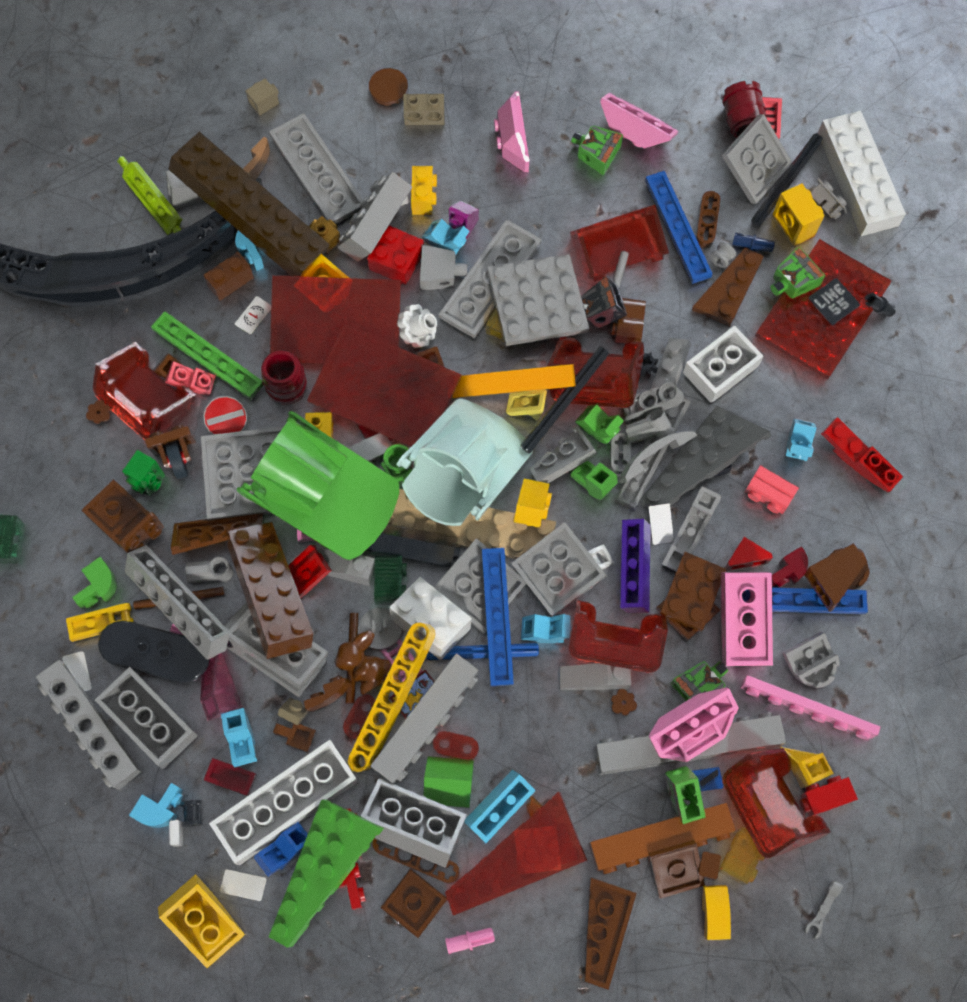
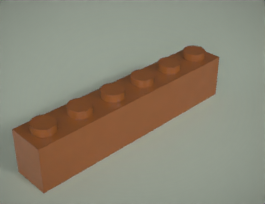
M727 803L704 809L705 818L683 824L678 816L590 842L589 847L596 871H603L605 875L617 871L616 866L625 864L626 868L640 864L639 859L648 857L650 861L648 854L650 852L695 840L698 848L708 845V839L716 837L718 842L731 838L730 833L736 831Z

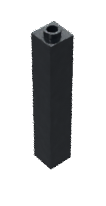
M387 524L386 528L367 551L452 567L454 559L459 557L460 546H457L458 537Z

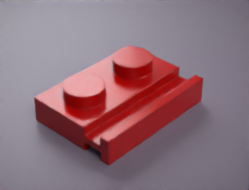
M310 544L288 565L300 598H303L332 571L322 554L317 551L316 545Z

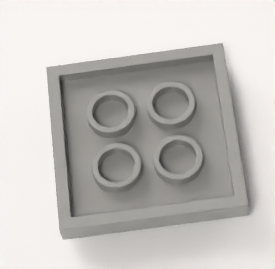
M764 114L758 115L722 155L751 204H757L792 164L791 159Z
M565 522L511 563L552 617L556 616L607 576Z
M476 538L434 588L472 618L471 624L484 634L487 631L482 549L488 548ZM506 564L509 605L527 583Z

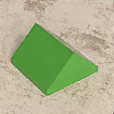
M428 756L424 776L423 797L445 806L470 808L474 760Z

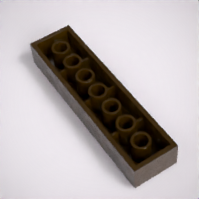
M200 131L171 156L168 170L297 282L321 254L325 255L330 244Z

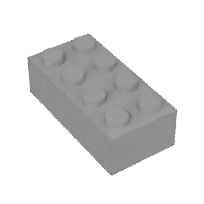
M393 171L387 176L383 175L379 181L376 180L370 188L372 193L369 197L366 196L359 206L362 209L358 214L355 213L349 221L351 226L340 235L339 240L341 242L337 248L356 262L371 254L412 189V186Z
M131 667L123 672L95 699L99 706L162 769H165L198 736Z
M378 778L361 817L384 828L379 835L375 836V839L446 868L467 814Z

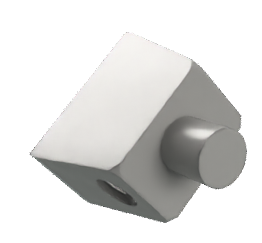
M170 171L166 172L167 193L170 203L175 210L204 202L203 199Z
M422 245L420 290L454 287L455 276H466L468 264L456 263L454 251Z

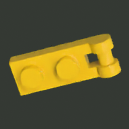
M123 603L66 618L70 641L74 642L100 635L106 626L116 622L114 615L121 614L122 619L118 621L134 623L133 618L130 617V612L132 611L130 603Z

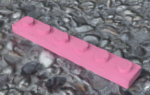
M747 675L743 679L741 688L746 690L745 693L754 697H759L760 695L768 698L767 701L771 704L778 706L781 704L786 705L794 713L803 714L804 712L812 715L811 718L815 721L825 723V721L834 724V728L841 731H847L848 729L855 732L857 737L865 740L872 739L879 734L880 726L754 677Z

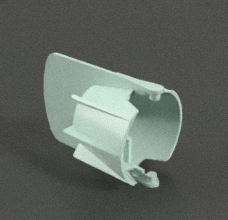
M457 399L422 437L401 456L396 465L407 469L411 461H414L413 470L404 480L402 486L408 499L416 509L435 522L450 526H461L470 512L477 521L482 517L532 452L526 453L520 447L526 438L503 418L469 400Z

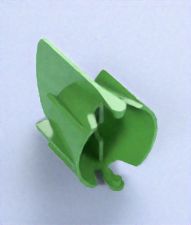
M289 411L287 423L251 476V479L254 480L251 485L243 483L236 491L343 559L352 560L359 557L386 528L397 503L399 483L394 477L334 440L297 413Z

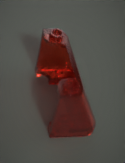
M655 205L570 231L572 241L589 279L593 278L594 282L603 279L608 272L616 270L622 251L629 253L626 266L651 259L652 263L663 260V255L669 253Z
M560 337L547 367L574 364V374L576 376L593 353L583 352L581 343L574 338ZM644 342L626 343L623 347V355L609 354L570 404H597L598 406L619 408L631 407L636 398L644 356ZM566 387L550 389L551 397L556 401Z
M134 342L96 364L93 391L99 400L104 401L105 405H109L110 409L145 440L150 438L149 435L152 433L165 432L194 403L196 394L184 385L179 386L175 390L165 383L158 374L148 367L149 354L146 349Z
M576 600L569 641V652L574 658L648 673L655 672L660 668L668 633L665 616L657 614L646 615L641 621L640 629L595 621V606L587 601Z
M784 748L749 753L723 775V785L758 852L765 858L779 856L824 838L831 833L826 822L819 815H812L805 819L783 777L791 770V760Z

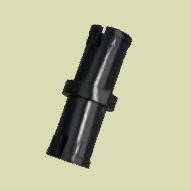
M875 293L866 295L865 300L868 302H865V304L872 307L874 312L882 313L887 317L895 314L896 310L893 309L895 305L889 303L887 298L879 297Z

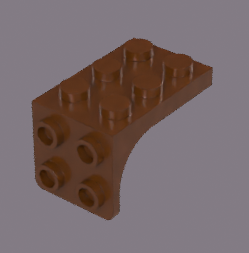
M114 479L81 510L126 553L147 545L151 540L159 537L164 528L153 512L147 511Z

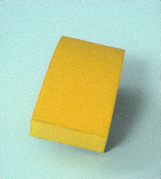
M726 885L703 886L704 937L707 940L731 939L728 887Z

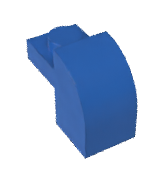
M297 822L282 832L272 844L258 852L254 860L269 877L279 869L282 870L300 855L308 833Z

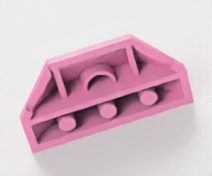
M515 91L497 111V119H494L495 132H499V137H496L497 149H501L504 159L523 172H529V155L519 91Z
M611 93L601 98L600 103L609 128L614 132L623 134V138L632 141L637 147L647 148L670 141L678 133V130Z
M729 688L700 693L660 717L648 737L660 758L688 762L726 737L739 707Z

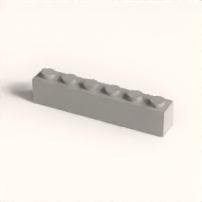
M456 653L372 763L371 768L392 784H395L396 781L401 783L408 774V771L405 770L411 762L415 764L423 754L420 750L424 744L430 745L437 734L434 731L439 724L444 726L451 717L449 711L452 707L455 706L457 708L464 700L465 696L462 694L467 687L472 689L479 678L476 675L479 670Z

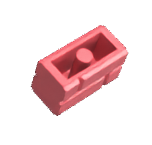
M760 465L745 492L751 500L755 502L761 501L766 504L771 512L783 514L799 487Z

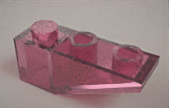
M223 653L210 658L209 666L202 675L200 701L207 721L221 719L222 713L242 708Z

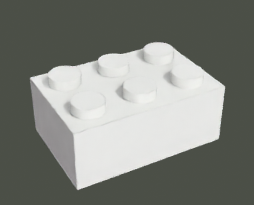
M733 326L690 359L685 365L683 374L710 403H713L759 367L763 355L736 326Z
M421 577L389 607L390 619L407 633L413 624L419 622L427 623L434 627L436 635L429 651L440 661L471 629L472 618ZM423 627L418 633L421 640L426 636V630Z

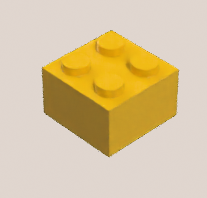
M803 183L782 192L772 214L793 246L815 237L824 218L822 208L815 203L811 192L805 188Z

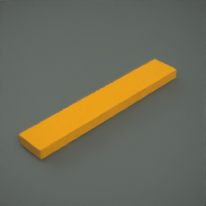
M574 364L446 377L449 398L576 386Z

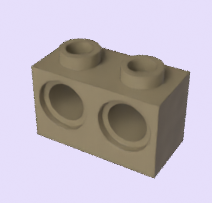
M403 94L405 125H445L444 94Z

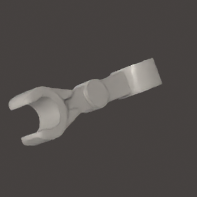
M838 881L830 883L827 890L828 893L823 903L819 906L816 916L804 926L805 933H808L811 926L816 927L817 931L813 936L814 939L821 936L823 920L826 914L829 913L835 897L840 894L843 888L841 883Z

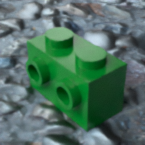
M139 450L135 452L122 471L127 478L125 481L131 485L133 491L140 495L145 493L151 496L153 492L160 488L162 479L165 476L157 461Z

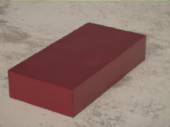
M212 758L204 781L249 796L257 774Z

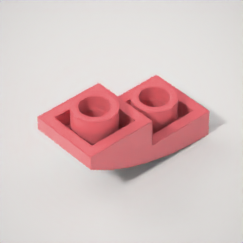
M172 362L165 383L190 392L209 396L216 375L199 368L193 370L179 363Z

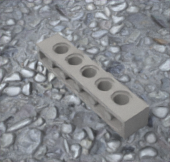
M147 545L127 553L124 572L207 660L226 651L230 636L229 630Z
M56 661L36 676L40 682L37 687L44 696L49 695L52 700L50 703L51 707L57 714L61 712L65 718L62 721L69 732H75L78 737L75 741L83 751L87 749L91 755L88 758L95 769H101L104 774L101 778L109 788L113 786V788L120 790L142 773L62 661ZM65 684V691L57 695L58 687ZM78 702V709L74 713H70V706ZM90 720V729L87 731H83V724L86 721ZM99 739H104V746L96 750V742ZM117 757V765L109 769V760Z

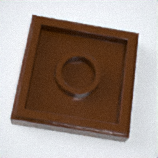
M695 840L648 853L657 895L660 899L705 886L704 877L699 875L701 862Z
M410 868L380 908L419 938L448 898Z

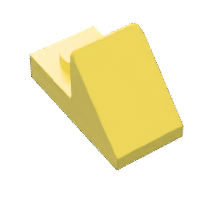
M543 389L510 393L506 413L510 416L529 415L535 420H539L544 410L547 391Z

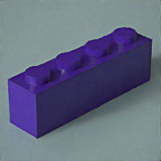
M645 519L622 520L620 608L627 613L650 612L651 525Z

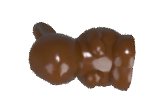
M371 631L362 632L352 642L341 644L334 659L335 666L338 669L354 672L353 679L361 682L360 693L362 696L383 684L391 669L389 660L365 655L364 651L371 645L375 634Z

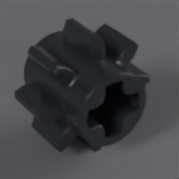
M641 351L639 358H633L632 363L635 365L632 368V372L636 371L638 378L647 376L650 379L651 372L657 373L658 367L655 365L658 363V359L653 358L652 352L648 354Z

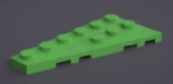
M321 799L269 938L287 948L293 947L310 925L309 922L314 915L321 911L325 905L324 902L330 895L334 894L355 867V862L369 849L372 840L384 828L326 799Z

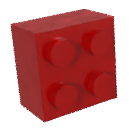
M388 225L372 253L367 257L369 270L407 285L421 260L424 240Z

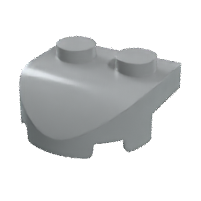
M819 632L782 652L792 675L799 682L810 687L822 688L829 685L835 679L834 674L837 666L840 665L839 657L833 653L825 633Z

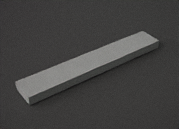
M683 398L681 404L664 411L673 427V431L669 435L675 434L690 405V400ZM655 436L648 438L642 449L661 438H656ZM669 444L641 461L645 470L629 481L624 482L615 499V503L635 511Z

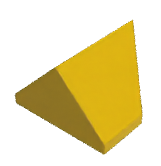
M780 747L801 789L834 774L823 752L816 754Z

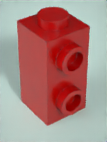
M840 775L827 779V785L820 787L819 783L805 787L806 792L800 795V805L803 812L811 817L858 800L849 777L841 779Z

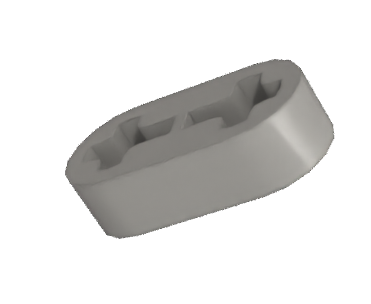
M623 433L616 434L610 444V468L616 475H621L626 466L623 465V468L619 469V466L616 465L619 457H622V464L627 465L631 460V442L628 436ZM618 440H622V443L625 444L622 451H619V445L616 444Z

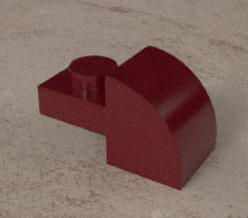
M802 546L781 559L779 565L782 569L772 574V588L775 586L781 588L790 580L795 585L804 576L808 568V557Z

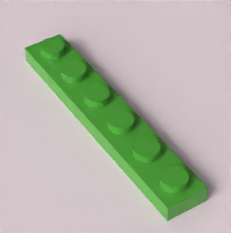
M164 311L151 326L154 332L249 400H252L264 386L261 379Z

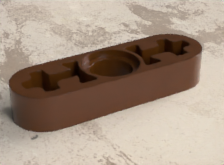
M715 191L705 192L700 204L696 239L702 248L711 247L716 237L721 198ZM708 199H712L713 202L711 209H708ZM708 215L711 216L714 221L712 223H706L703 221L702 218ZM705 230H708V240H704L703 237Z

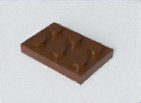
M684 552L659 614L702 632L721 585V573H726L727 569Z

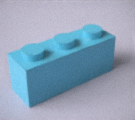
M511 770L465 819L464 823L487 843L536 790L519 773Z

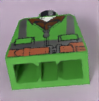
M591 126L586 135L575 131L571 142L579 145L578 158L604 175L622 145L623 134Z
M798 247L778 266L773 276L776 282L770 286V289L776 296L785 291L790 298H795L819 287L825 274Z
M703 661L675 677L670 684L687 701L697 694L724 688L726 685L720 678L728 672V669L721 661H718L711 668Z
M687 766L667 771L665 779L669 798L681 822L686 824L705 818L698 777ZM683 800L690 801V804L686 805Z

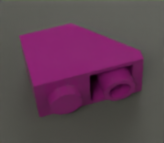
M459 201L449 208V226L453 229L464 226L469 230L466 239H468L479 220V209Z

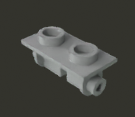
M818 178V185L814 184L808 190L819 205L824 200L827 201L822 208L830 218L836 220L841 216L840 211L843 210L845 214L847 213L845 207L847 203L840 195L836 197L831 192L833 188L826 180L822 182Z

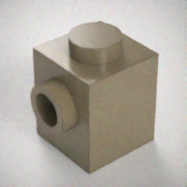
M266 78L254 83L252 87L245 90L249 104L259 116L279 104L277 96L279 91Z

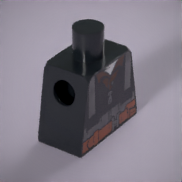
M608 276L601 279L581 297L587 321L589 320L596 327L600 328L627 316L619 287Z

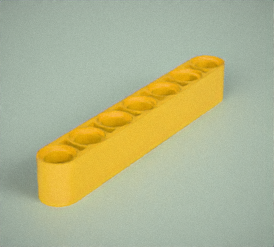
M419 622L410 627L349 755L348 765L353 771L362 772L372 769L371 765L380 754L435 639L436 633L432 625ZM423 627L426 630V636L421 640L418 633ZM411 649H414L416 652V657L413 661L408 656ZM401 670H404L406 673V678L403 682L398 677ZM391 691H393L396 695V699L393 703H391L388 698L389 693ZM381 712L384 713L386 718L384 724H381L378 719ZM371 733L375 736V743L373 746L369 743L368 740L369 735ZM360 755L365 758V765L363 767L358 761Z

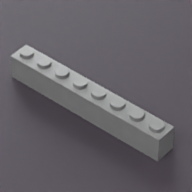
M764 713L758 715V719L750 720V716L736 718V722L731 724L723 740L691 760L782 746L786 743L780 715L773 716L772 713ZM651 731L646 732L645 737L637 738L636 734L623 736V740L614 741L613 738L599 740L600 744L595 746L600 775L679 763L681 761L660 758L648 737Z

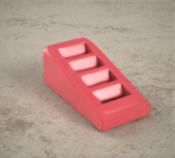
M762 97L766 108H774V111L766 110V115H775V118L767 117L768 122H775V125H771V127L775 129V134L780 139L782 98Z

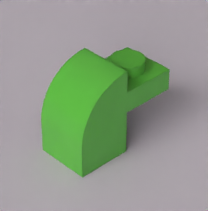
M597 404L587 406L575 420L587 434L604 444H608L620 431L619 426L624 422L619 415L608 416Z
M588 460L571 473V477L585 487L589 495L599 500H602L618 483L617 475L602 463L595 466Z
M99 557L82 569V572L91 584L72 597L83 610L94 606L100 597L108 603L113 598L117 589V580L107 563Z

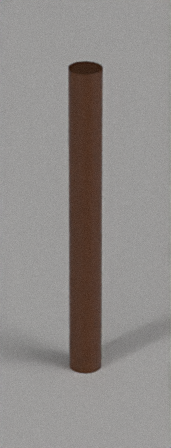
M224 586L192 591V593L198 599L223 596L225 595ZM150 599L133 601L134 610L156 607Z
M350 613L348 642H352L358 635V613ZM347 671V679L351 680L352 686L346 691V704H355L356 681L353 679V671Z

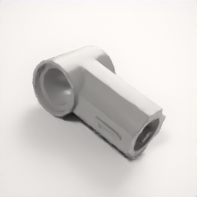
M663 409L654 410L645 419L626 425L628 438L633 444L653 436L663 438L673 431V427Z
M216 557L210 561L187 563L185 567L188 583L216 580L226 582L232 578L234 573L233 567L223 557ZM220 566H226L223 573L217 574V569Z

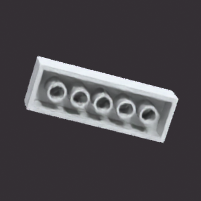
M857 111L823 120L818 134L823 137L821 144L860 236L898 227L906 213L862 112Z
M328 740L209 824L233 862L240 866L274 842L282 832L314 814L319 807L321 799L331 802L358 783V780L331 740Z

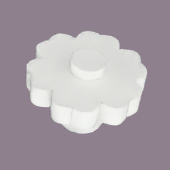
M419 304L405 307L404 312L399 314L397 325L401 328L400 337L406 344L411 343L414 348H422L428 346L429 341L435 338L437 320L428 309L422 310Z

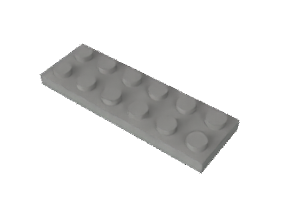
M304 113L269 131L270 137L326 220L330 219L337 224L362 209L359 206L363 199Z
M506 220L441 310L439 318L475 338L496 309L487 268L489 266L530 260L541 245L542 239Z

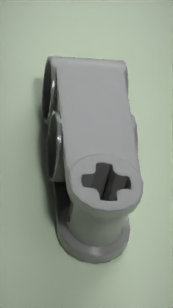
M667 382L635 396L625 398L619 402L620 407L623 408L626 418L624 421L626 424H631L645 419L654 410L663 409L665 411L678 406L683 401L684 394L676 385ZM675 390L673 397L668 399V394ZM654 398L653 405L648 407V402Z

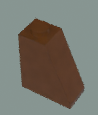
M853 543L807 569L804 576L829 612L835 609L866 564L865 554Z

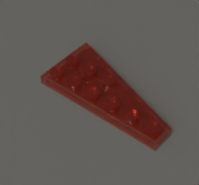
M558 791L551 800L540 807L534 815L525 823L523 822L496 846L490 854L485 856L472 870L461 877L445 892L453 916L588 861L561 792Z

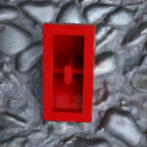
M743 537L724 568L728 572L768 564L773 556L769 551Z

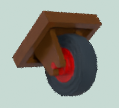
M178 425L172 427L170 432L150 434V438L145 439L147 448L154 456L161 455L164 467L172 468L177 479L187 477L188 469L186 463L191 461L187 445L197 443L191 429L188 426Z

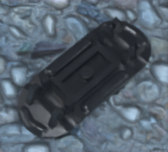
M116 621L109 624L102 630L98 640L99 652L108 663L126 669L131 667L134 671L183 683L199 679L206 672L210 659L207 660L184 635L129 621Z

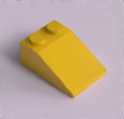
M196 874L158 906L159 918L206 968L245 935L212 891Z

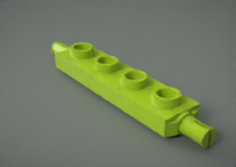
M124 156L118 158L117 162L123 168L122 178L166 234L171 235L180 231V223L183 219L138 162L128 163Z

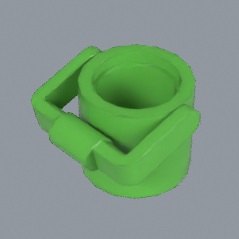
M395 444L387 448L384 453V462L380 463L384 472L394 477L397 482H404L413 470L412 461L407 469L396 465L401 456L408 450L406 446L401 444Z

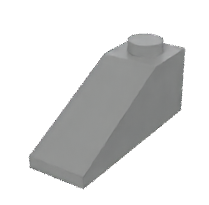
M316 548L332 570L328 574L329 576L366 586L371 585L376 568L375 558L360 555L352 560H347L331 550Z
M602 662L559 667L560 690H629L631 686V662Z

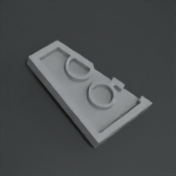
M578 424L572 428L573 432L567 438L563 437L558 441L559 446L552 452H547L529 469L536 481L549 483L597 455L594 447Z

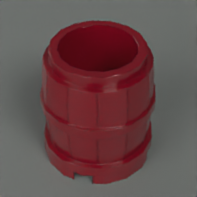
M745 81L734 83L724 90V95H721L726 112V121L731 134L735 138H738L758 115L764 114L766 117L762 89L756 81H752V84H746Z
M275 351L264 359L261 366V377L269 398L274 402L281 403V405L295 404L301 400L308 387L304 368L298 358L288 351Z

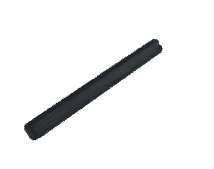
M818 133L812 135L752 217L751 222L756 226L762 225L777 204L780 194L789 188L823 140L821 135Z
M599 346L575 376L576 386L565 388L522 442L520 447L526 453L533 451L607 358L609 352L604 347Z

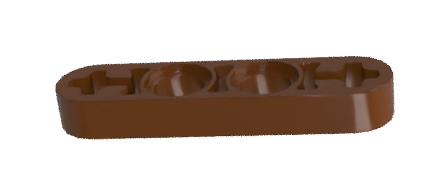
M373 839V849L379 855L444 883H454L459 878V867L453 861H448L446 869H448L449 865L453 866V871L456 875L446 879L444 878L445 873L438 870V875L433 874L437 864L434 863L431 869L424 870L420 866L421 857L412 854L410 859L401 860L398 855L399 848L396 847L394 856L389 855L392 852L391 849L384 848L383 851L379 850L378 839Z

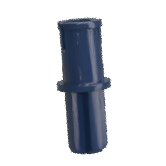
M735 232L732 245L746 247L751 251L757 249L773 252L775 242L758 238L755 234L751 236Z

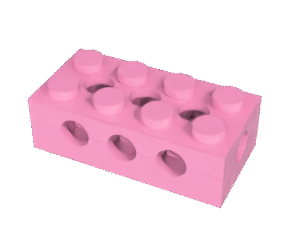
M721 573L722 663L724 665L773 666L772 573ZM748 589L751 596L748 601L744 602L742 593ZM748 612L751 620L748 624L744 625L742 617ZM746 636L751 638V644L748 647H744L742 644Z

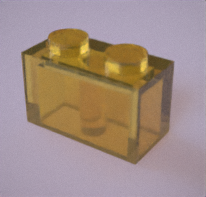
M744 827L739 828L719 867V872L741 885H747L748 882L752 883L758 873V870L755 868L759 860L763 861L769 850L766 847L768 840Z

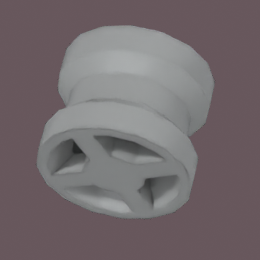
M721 242L717 246V250L712 251L709 257L714 265L724 269L728 266L729 260H733L736 257V251L728 243Z

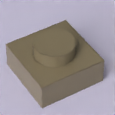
M290 697L280 707L278 716L296 725H299L308 714V710L305 709V705L302 702Z

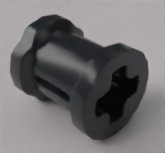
M202 800L180 802L184 815L182 827L203 825V821L200 820Z

